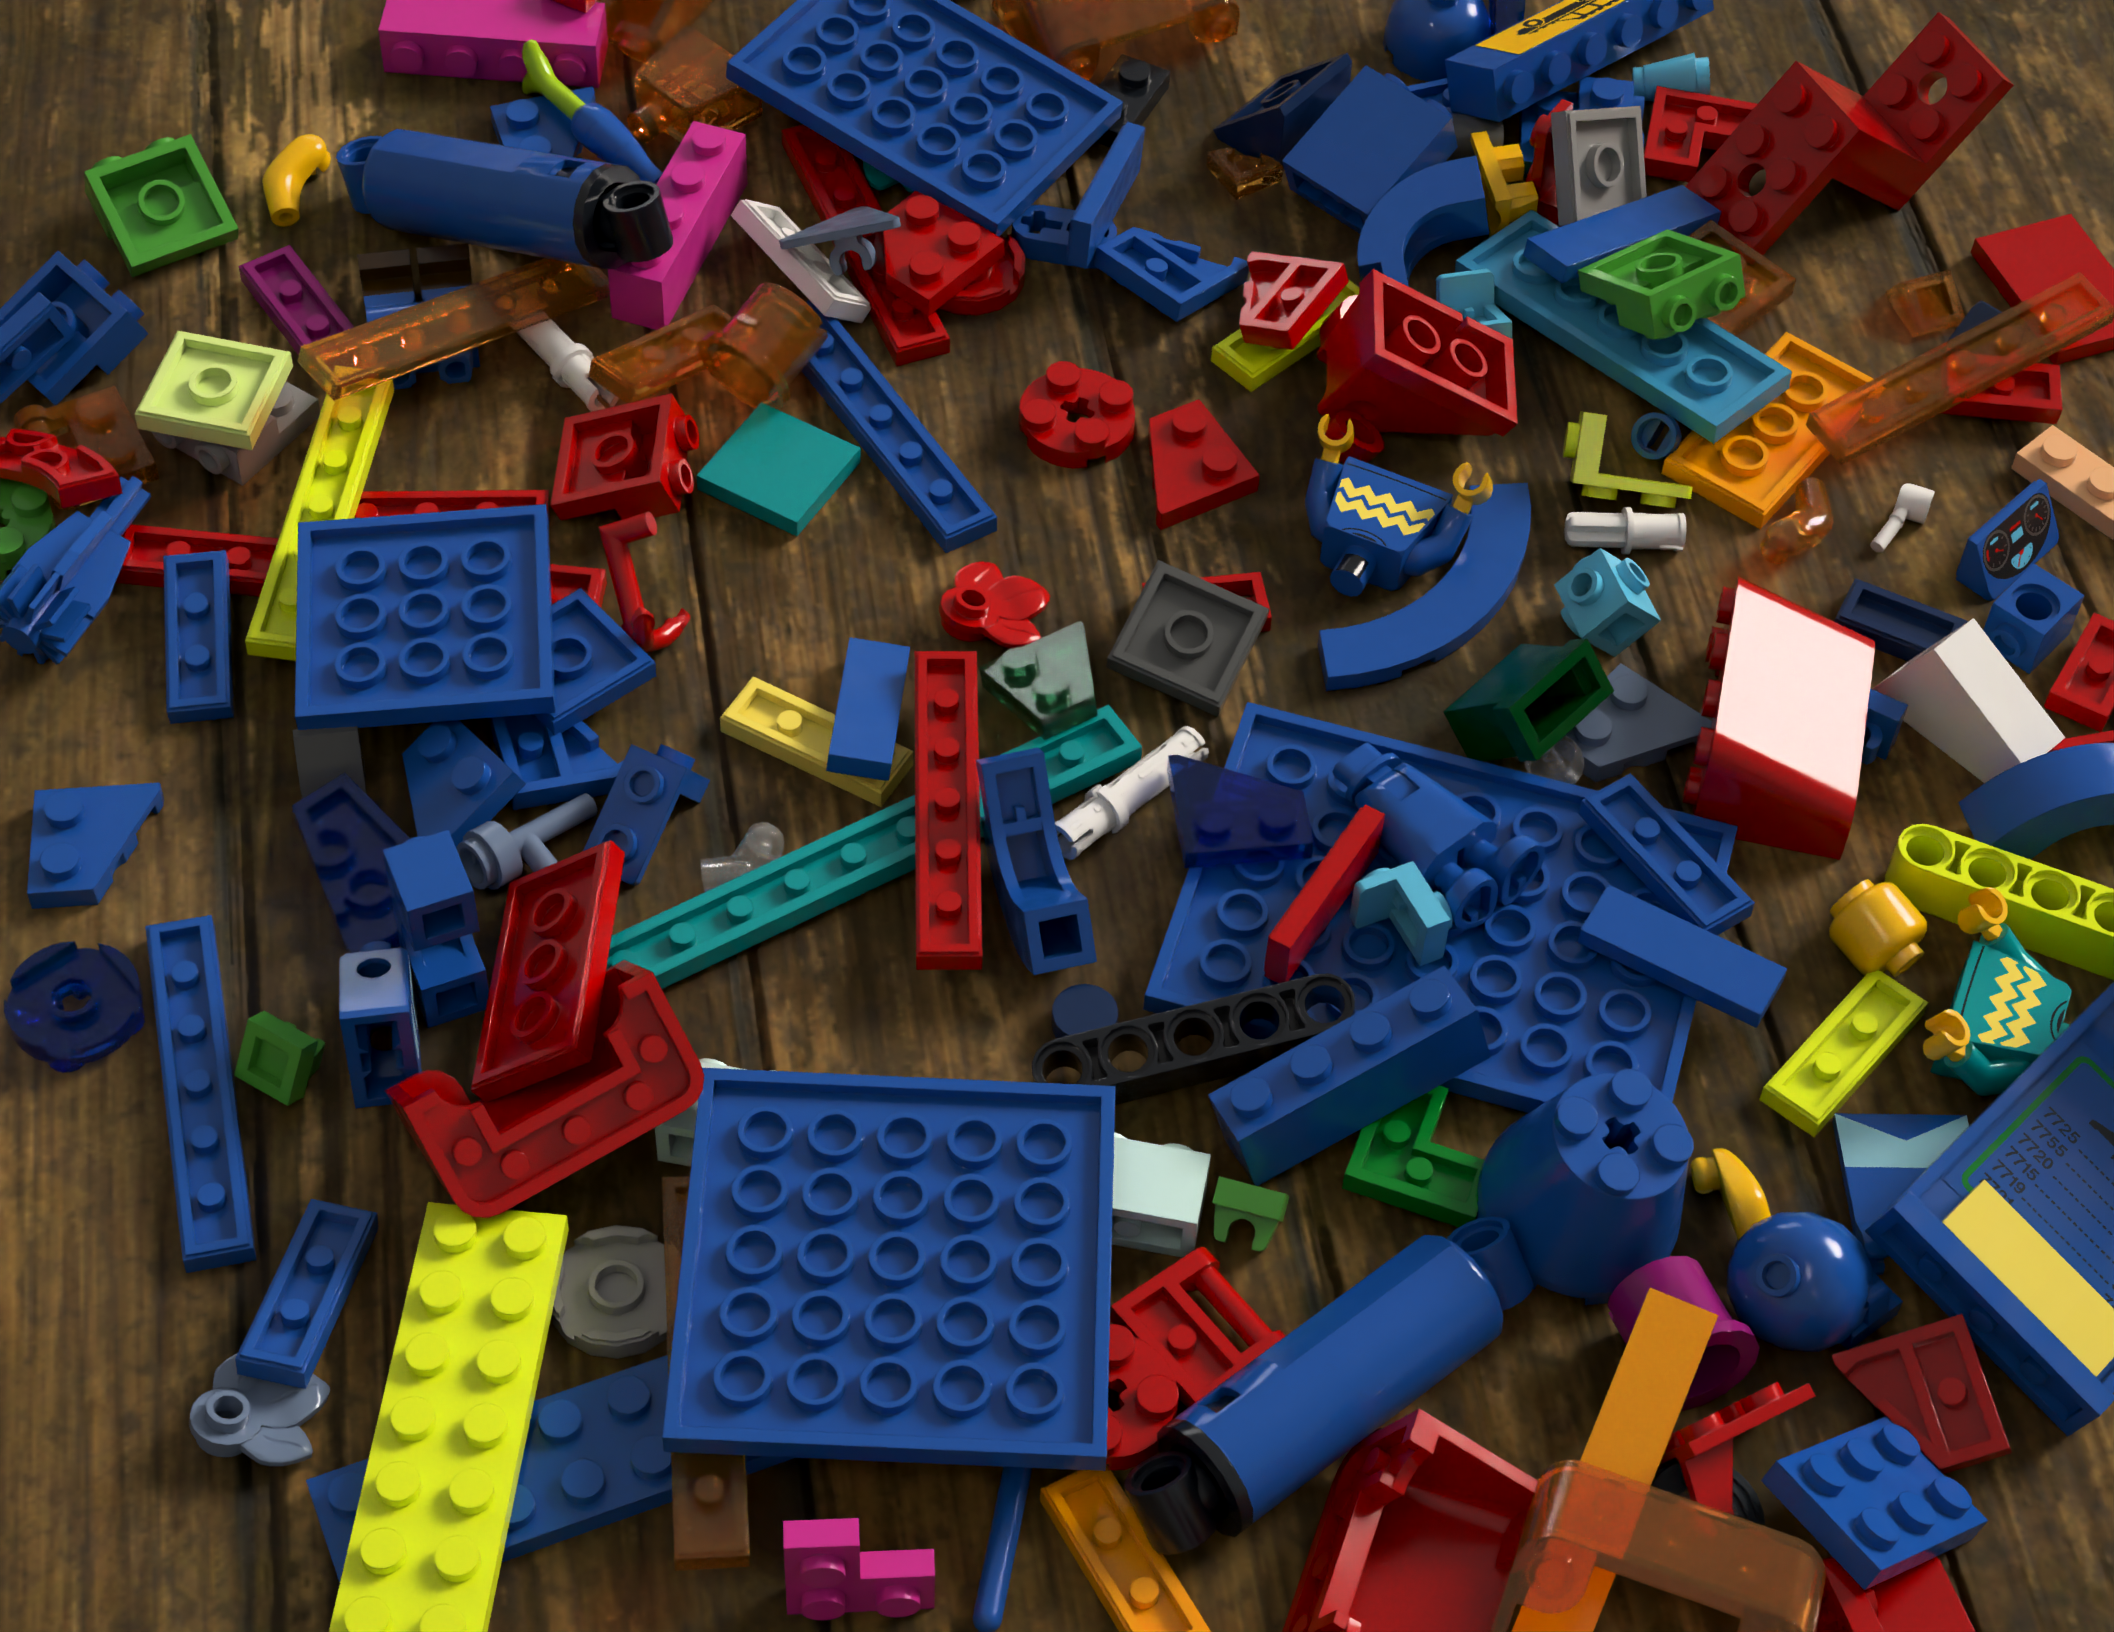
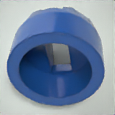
M1656 412L1640 417L1634 424L1631 432V441L1636 452L1642 457L1652 460L1666 459L1669 454L1679 447L1682 439L1678 423L1671 416ZM1665 424H1667L1669 431L1658 450L1654 451L1650 447L1655 443Z

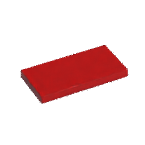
M612 840L509 883L471 1091L486 1103L589 1063L592 1060L625 852Z

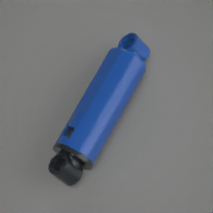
M395 129L383 137L367 136L353 140L341 147L336 155V160L354 210L362 214H371L376 222L389 230L602 269H617L627 262H644L655 259L669 251L673 245L674 238L660 188L655 183L641 181L639 176L628 166L404 129Z
M1483 1217L1467 1222L1455 1229L1447 1239L1436 1235L1421 1236L1163 1426L1157 1433L1159 1454L1139 1463L1129 1472L1124 1481L1125 1491L1152 1548L1157 1553L1164 1555L1180 1554L1204 1543L1215 1530L1223 1535L1238 1536L1364 1438L1368 1437L1495 1340L1502 1332V1311L1523 1301L1531 1293L1534 1286L1509 1221L1503 1217Z

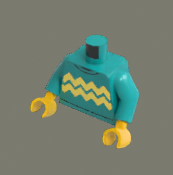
M1986 887L1970 894L1968 900L1971 906L1959 912L1958 925L1960 929L1968 934L1981 932L1982 935L1979 939L1980 942L1973 941L1959 976L1950 1008L1925 1021L1926 1029L1934 1035L1924 1040L1923 1043L1924 1054L1928 1059L1933 1060L1931 1073L1961 1079L1980 1096L2001 1094L2070 1025L2063 1021L2072 993L2067 983L2054 978L2026 952L2010 927L2003 923L2008 914L2005 898L1995 888Z

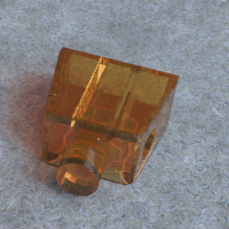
M687 25L637 70L635 75L637 109L628 115L627 123L633 135L643 143H648L662 132L678 143H681L693 121L733 131L762 116V99L726 78L727 61L734 55Z

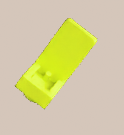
M1580 411L1578 423L1568 422L1563 457L1573 458L1570 482L1583 484L1582 496L1616 500L1618 489L1641 492L1640 504L1675 508L1677 497L1691 499L1693 487L1689 485L1599 473L1607 415Z

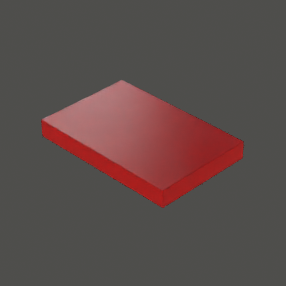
M2072 214L1975 238L1970 253L2054 365L2114 350V269Z

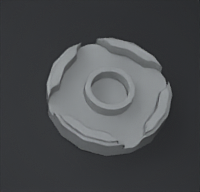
M614 1225L588 1231L575 1239V1246L568 1249L563 1256L551 1316L552 1324L566 1342L591 1356L619 1359L645 1353L666 1340L673 1332L681 1266V1258L672 1248L670 1251L666 1245L658 1242L657 1235L643 1228Z

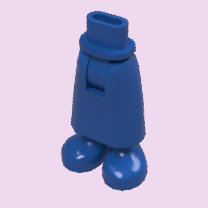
M1364 743L1343 757L1333 769V775L1347 787L1346 798L1358 810L1366 804L1385 814L1380 843L1400 865L1414 861L1430 888H1438L1444 895L1451 910L1452 924L1458 928L1469 929L1484 923L1492 915L1497 900L1504 906L1511 904L1533 881L1542 867L1545 858V848L1533 837L1527 835L1516 836L1505 842L1500 848L1492 845L1491 843L1497 834V825L1492 820L1406 762L1401 763L1399 757L1392 752L1382 755L1371 744ZM1467 867L1470 868V869H1468V870H1466V871H1464V870L1462 869V868H1467Z

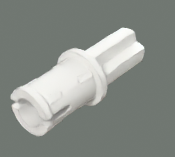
M1623 507L1621 513L1571 512L1566 516L1564 536L1565 541L1571 547L1621 548V554H1630L1631 549L1683 551L1686 542V517L1684 513H1633L1631 507Z

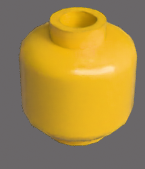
M1869 879L1864 880L1845 893L1829 911L1834 918L1829 927L1831 940L1862 975L1878 970L1882 972L1888 970L1893 977H1897L1913 966L1924 954L1918 943L1925 936L1927 921L1893 883L1882 882L1874 885Z

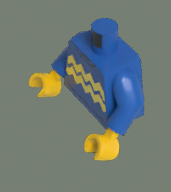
M1329 414L1324 415L1318 424V437L1323 447L1321 459L1315 458L1305 498V507L1311 535L1322 543L1320 561L1325 567L1333 569L1330 575L1332 586L1338 592L1351 597L1360 595L1367 582L1389 591L1399 590L1411 576L1419 577L1447 564L1453 558L1473 519V516L1469 514L1472 506L1486 502L1492 495L1493 484L1488 472L1482 478L1478 488L1466 490L1464 486L1471 476L1472 466L1468 462L1461 464L1453 475V485L1458 492V496L1454 504L1451 505L1453 495L1350 456L1347 457L1344 465L1338 463L1340 454L1347 451L1354 441L1353 424L1351 419H1349L1346 435L1342 439L1331 440L1325 435L1329 425Z

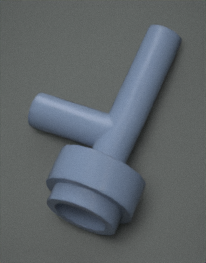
M584 793L510 832L495 821H487L468 831L463 836V842L459 843L456 849L470 883L478 889H499L521 876L523 870L522 858L533 872L557 863L558 861L544 843L595 817L598 812L597 806L593 798L589 794Z

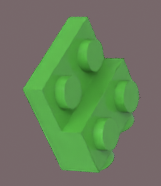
M191 134L178 139L171 137L158 139L141 152L123 158L119 156L107 157L97 162L91 169L84 171L85 193L108 240L113 238L132 277L238 239L239 229Z
M1668 229L1578 270L1582 292L1601 298L1608 304L1616 305L1619 325L1644 334L1648 339H1665L1675 335L1677 332H1684L1693 325L1695 320L1713 317L1722 311L1731 310L1738 304L1741 298L1746 297L1740 254Z

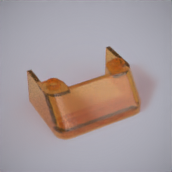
M1563 1459L1546 1467L1536 1481L1486 1632H1507L1516 1603L1548 1614L1569 1610L1584 1596L1594 1566L1740 1618L1736 1632H1816L1826 1571L1823 1560L1817 1550L1801 1538L1581 1460Z

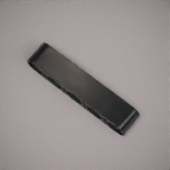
M1329 973L1315 974L1057 1038L1043 1044L1035 1053L1032 1061L1033 1082L1048 1083L1046 1079L1053 1070L1060 1067H1070L1081 1074L1076 1084L1115 1086V1105L1250 1072L1354 1015L1355 995L1350 985L1341 977ZM1318 1003H1329L1337 1007L1342 1015L1331 1023H1320L1313 1020L1307 1011L1311 1006ZM1253 1019H1264L1270 1021L1277 1031L1266 1039H1254L1247 1036L1242 1031V1027ZM1189 1035L1205 1037L1212 1044L1207 1052L1196 1056L1184 1054L1177 1048V1044L1181 1039ZM1124 1051H1135L1146 1058V1063L1140 1069L1133 1072L1117 1070L1111 1064L1112 1060Z

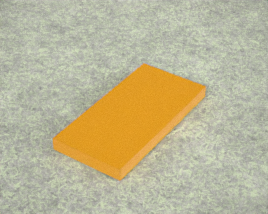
M1785 332L1765 355L1792 371L1789 389L1714 444L1692 430L1680 443L1679 447L1664 460L1661 474L1679 484L1693 487L1692 491L1760 530L1881 397L1884 384L1788 332Z

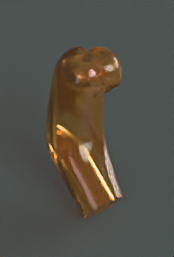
M1813 477L1802 480L1795 490L1794 513L1772 523L1766 530V537L1761 541L1759 548L1762 556L1768 562L1777 565L1786 563L1790 556H1797L1817 546L1832 529L1834 521L1826 486L1822 480Z

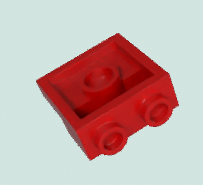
M672 393L566 417L564 419L550 506L561 521L612 509L617 511L621 519L648 511L651 512L654 518L680 512L682 495L692 493L694 488L693 474L687 462L688 451L696 450L699 447V431L695 420L691 415H685Z

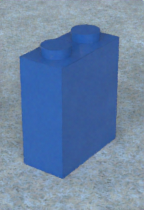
M1365 65L1282 160L1290 190L1360 234L1371 210L1390 189L1420 170L1446 162L1458 148L1453 117L1439 102L1432 99L1426 102L1411 93L1406 84L1395 75L1386 73L1383 76Z

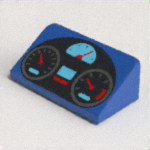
M2040 478L2037 481L2034 480L1968 538L1956 572L1957 581L1984 599L1993 601L2009 588L2033 563L2038 562L2057 545L2059 539L2058 527L2046 482Z

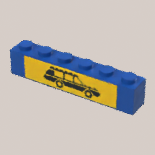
M1562 0L1445 59L1451 111L1500 122L1713 11V0Z

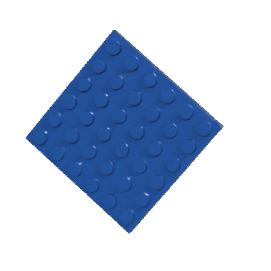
M702 1068L704 1084L698 1098L662 1436L664 1452L1106 1470L1115 1086Z

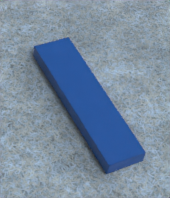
M1680 185L1527 238L1523 256L1560 283H1565L1579 278V269L1666 229L1689 237L1717 228L1722 211L1685 186Z

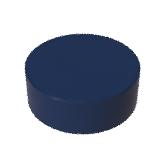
M1078 984L1066 988L1056 997L1052 1006L1051 1026L1056 1038L1117 1024L1118 1007L1115 999L1103 988L1091 984Z

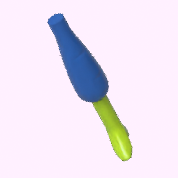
M530 39L523 44L522 57L527 73L522 82L523 93L543 94L571 120V131L580 144L606 163L628 166L639 176L641 181L657 184L663 172L648 158L646 152L628 128L610 110L598 103L585 104L557 79L537 41Z

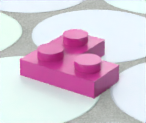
M859 1518L783 1521L787 1615L802 1614L812 1620H832L841 1617L845 1612L877 1611L879 1614L887 1617H906L915 1614L920 1609H934V1549L860 1552Z

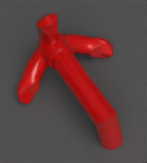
M648 511L598 527L623 621L621 628L646 653L667 648L681 635L690 621V614L681 608L676 617L665 619L663 625L654 629L655 619L653 614L644 607L628 543L657 534V524L653 515Z

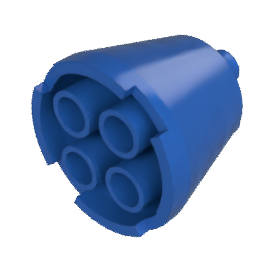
M1626 1068L1619 1070L1617 1073H1602L1588 1076L1512 1123L1495 1140L1484 1158L1479 1175L1478 1213L1476 1218L1496 1216L1503 1217L1509 1221L1532 1277L1533 1290L1538 1284L1562 1295L1584 1298L1585 1305L1608 1303L1610 1295L1618 1284L1633 1271L1652 1261L1669 1257L1674 1249L1681 1223L1688 1163L1694 1149L1693 1138L1688 1132L1686 1124L1676 1106L1661 1091L1652 1086L1650 1079L1644 1073Z

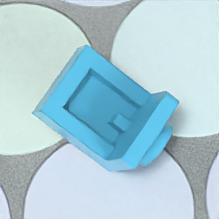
M1489 269L1441 274L1436 278V301L1462 313L1463 320L1468 316L1512 339V321L1494 304V274Z
M1414 861L1392 869H1376L1354 885L1349 918L1356 928L1390 918L1419 966L1443 958L1448 930L1452 927L1451 910L1444 896L1438 891H1432Z

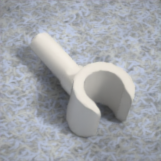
M1911 483L1904 484L1901 487L1889 520L1871 542V548L1878 553H1882L1900 528L1903 527L1905 519L1924 524L1935 491Z

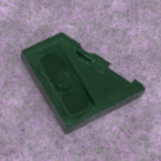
M1080 621L1023 647L1009 649L1001 657L979 666L982 687L1044 740L1098 716L1085 627Z

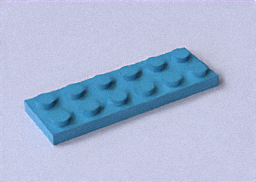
M1530 210L1456 260L1455 272L1489 269L1494 274V303L1713 444L1789 389L1791 370L1707 318H1699L1695 320L1688 330L1677 332L1675 335L1665 339H1648L1644 334L1620 326L1616 305L1608 304L1601 298L1582 292L1579 278L1560 283L1523 256L1527 238L1559 227L1533 210Z

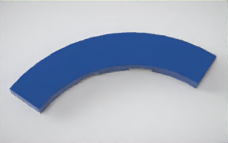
M1528 483L1493 484L1491 497L1480 505L1472 506L1469 514L1473 516V519L1469 525L1468 537L1459 557L1441 581L1424 596L1394 613L1366 623L1344 628L1319 630L1317 645L1326 691L1357 688L1401 677L1402 670L1417 666L1427 660L1437 662L1466 644L1490 622L1513 590L1524 561L1531 523V502ZM1480 485L1469 486V490H1474Z

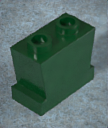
M1588 639L1570 640L1563 647L1520 644L1444 710L1443 713L1467 758L1484 762L1517 756L1520 762L1537 761L1612 694L1614 689Z

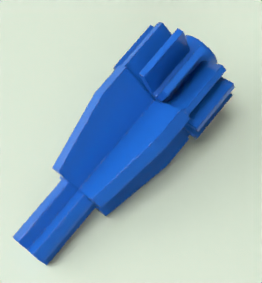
M121 476L119 479L123 494L104 498L90 517L76 511L28 548L0 585V628H3L0 634L1 642L6 641L17 650V654L20 656L33 653L39 664H44L50 658L57 665L60 664L64 657H67L110 599L131 545V541L125 539L122 535L151 498V493L141 488L143 484L141 480L132 476L128 481Z

